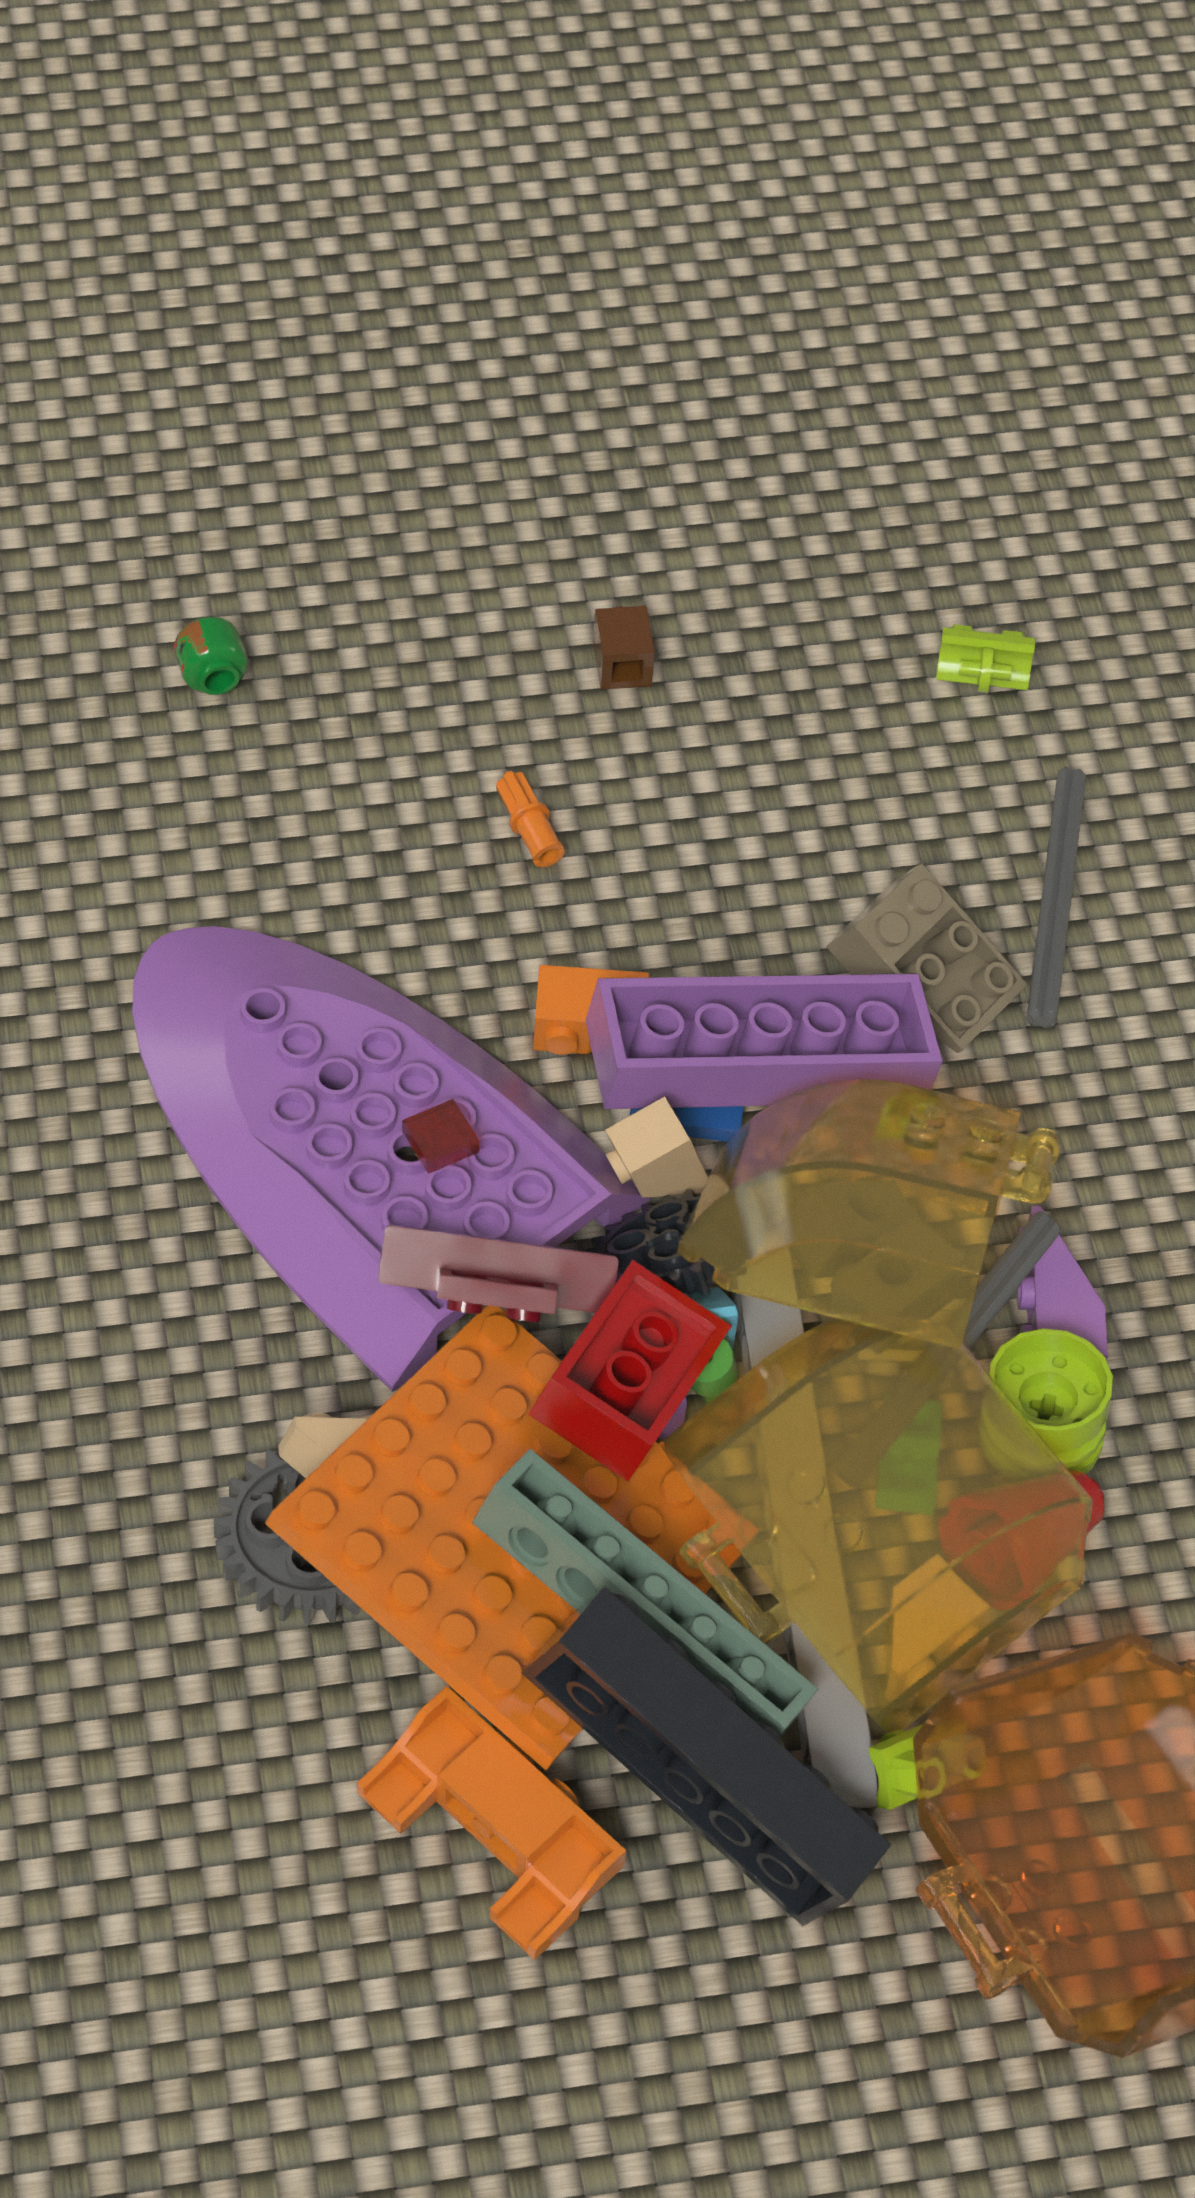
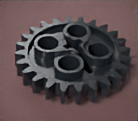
M708 1188L700 1196L693 1197L692 1191L688 1190L678 1200H672L667 1195L663 1197L661 1203L655 1206L644 1203L641 1205L642 1212L637 1215L625 1213L621 1216L622 1224L606 1225L604 1227L606 1235L593 1237L591 1239L593 1248L584 1251L616 1256L619 1261L616 1283L632 1260H634L689 1297V1295L695 1292L706 1296L710 1294L708 1286L714 1283L720 1285L730 1284L728 1277L730 1273H746L748 1269L745 1262L756 1261L761 1258L758 1250L767 1247L768 1244L765 1236L768 1235V1231L757 1201H749L746 1193L734 1197L732 1189H727L715 1196L713 1188Z

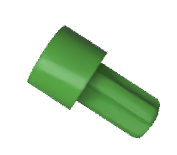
M725 1339L722 1340L691 1387L695 1393L701 1395L707 1406L718 1402L724 1408L732 1403L730 1392L735 1389L734 1384L738 1377V1366L733 1351Z

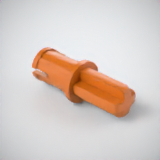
M512 771L504 773L503 778L496 782V790L511 816L509 820L510 828L514 833L521 835L535 866L548 867L557 863L565 854V850L548 821L550 817L549 809L545 804L538 802L523 773H513Z

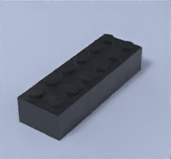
M604 1586L561 1624L521 1674L801 1926H805L847 1903L892 1845L878 1833L879 1827L877 1823L867 1813L856 1807L848 1806L831 1790V1783L822 1772L813 1766L802 1764L783 1747L784 1742L774 1729L765 1723L755 1722L736 1705L735 1696L725 1685L717 1680L707 1679L690 1664L686 1651L677 1642L666 1636H659L641 1620L640 1611L629 1599L620 1594L611 1593Z

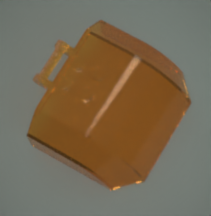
M1128 1633L954 1686L947 1692L913 1737L919 1826L947 1867V1869L938 1871L922 1881L916 1888V1892L926 1908H934L974 1969L977 1974L974 1983L984 1999H992L1008 1990L1011 1986L1022 1983L1056 2037L1120 2058L1127 2057L1195 2030V1661L1188 1659L1183 1666H1179L1151 1653L1153 1642L1135 1633ZM964 1893L1006 1959L1002 1961L997 1959L956 1896L957 1894Z

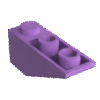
M1032 1205L1028 1221L1036 1212H1044L1041 1206ZM1018 1227L1016 1236L1023 1229V1227ZM1058 1234V1237L1017 1289L1018 1310H1027L1028 1325H1021L1020 1333L1042 1328L1068 1331L1088 1340L1107 1360L1105 1305Z

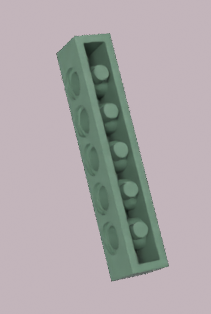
M531 1449L496 1482L472 1522L575 1610L580 1608L604 1586L611 1593H617L629 1599L640 1611L641 1620L659 1636H666L677 1642L686 1651L690 1664L707 1679H714L725 1685L735 1696L736 1705L755 1722L759 1721L770 1726L780 1737L792 1725L818 1691L815 1685Z

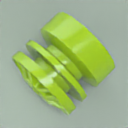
M1042 1328L1020 1333L1001 1345L990 1363L981 1439L989 1459L1005 1475L1022 1482L1071 1470H1077L1084 1474L1092 1470L1102 1453L1106 1420L1112 1396L1113 1375L1105 1356L1088 1340L1068 1331Z

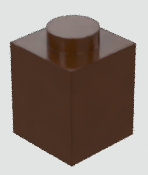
M617 606L595 609L593 648L600 689L652 686L655 651L647 607Z

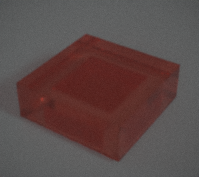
M454 1099L402 1120V1132L428 1174L480 1151V1140Z

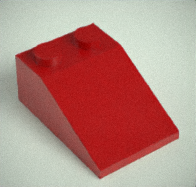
M632 1260L558 1366L528 1415L629 1482L732 1326Z

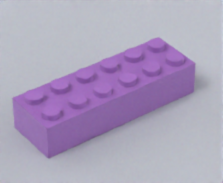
M919 974L598 978L585 1020L604 1109L645 1108L664 1096L671 1108L926 1102L943 1062Z

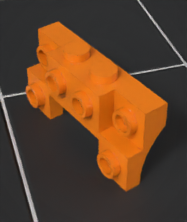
M448 1686L419 1710L395 1745L357 1782V1794L400 1834L437 1802L519 1878L490 1907L489 1918L533 1960L540 1956L579 1919L580 1908L615 1876L625 1864L626 1850L579 1808V1802L571 1789L558 1779L554 1778L550 1781L534 1766V1760L510 1738L505 1740Z

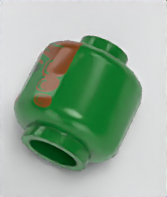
M198 618L187 624L178 633L174 641L175 657L182 677L191 689L200 693L220 695L232 690L244 677L248 668L247 655L239 632L231 622L223 618Z

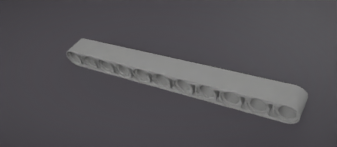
M769 1231L768 1235L765 1236L768 1244L767 1247L758 1250L761 1258L756 1261L745 1262L748 1271L739 1274L730 1273L729 1280L732 1300L738 1312L737 1332L787 1660L789 1665L818 1688V1691L796 1718L803 1764L813 1766L822 1772L831 1783V1790L848 1806L858 1809L873 1808L877 1803L876 1770L869 1756L868 1747L872 1745L787 1231Z

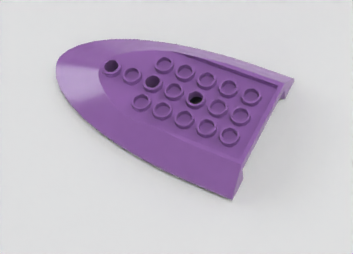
M216 926L186 928L167 933L153 942L141 958L134 978L132 1006L140 1057L156 1099L179 1143L205 1184L261 1257L314 1315L392 1392L406 1383L437 1353V1335L466 1313L447 1309V1300L438 1299L436 1291L387 1285L379 1282L378 1274L384 1232L387 1225L392 1224L557 1247L593 1219L603 1228L606 1225H617L623 1221L622 1215L625 1213L632 1214L642 1204L650 1200V1197H641L632 1179L621 1184L605 1153L543 1096L510 1069L437 1016L349 965L302 945L249 930ZM407 1146L418 1147L426 1155L418 1161L408 1162L398 1158L395 1153L400 1148Z

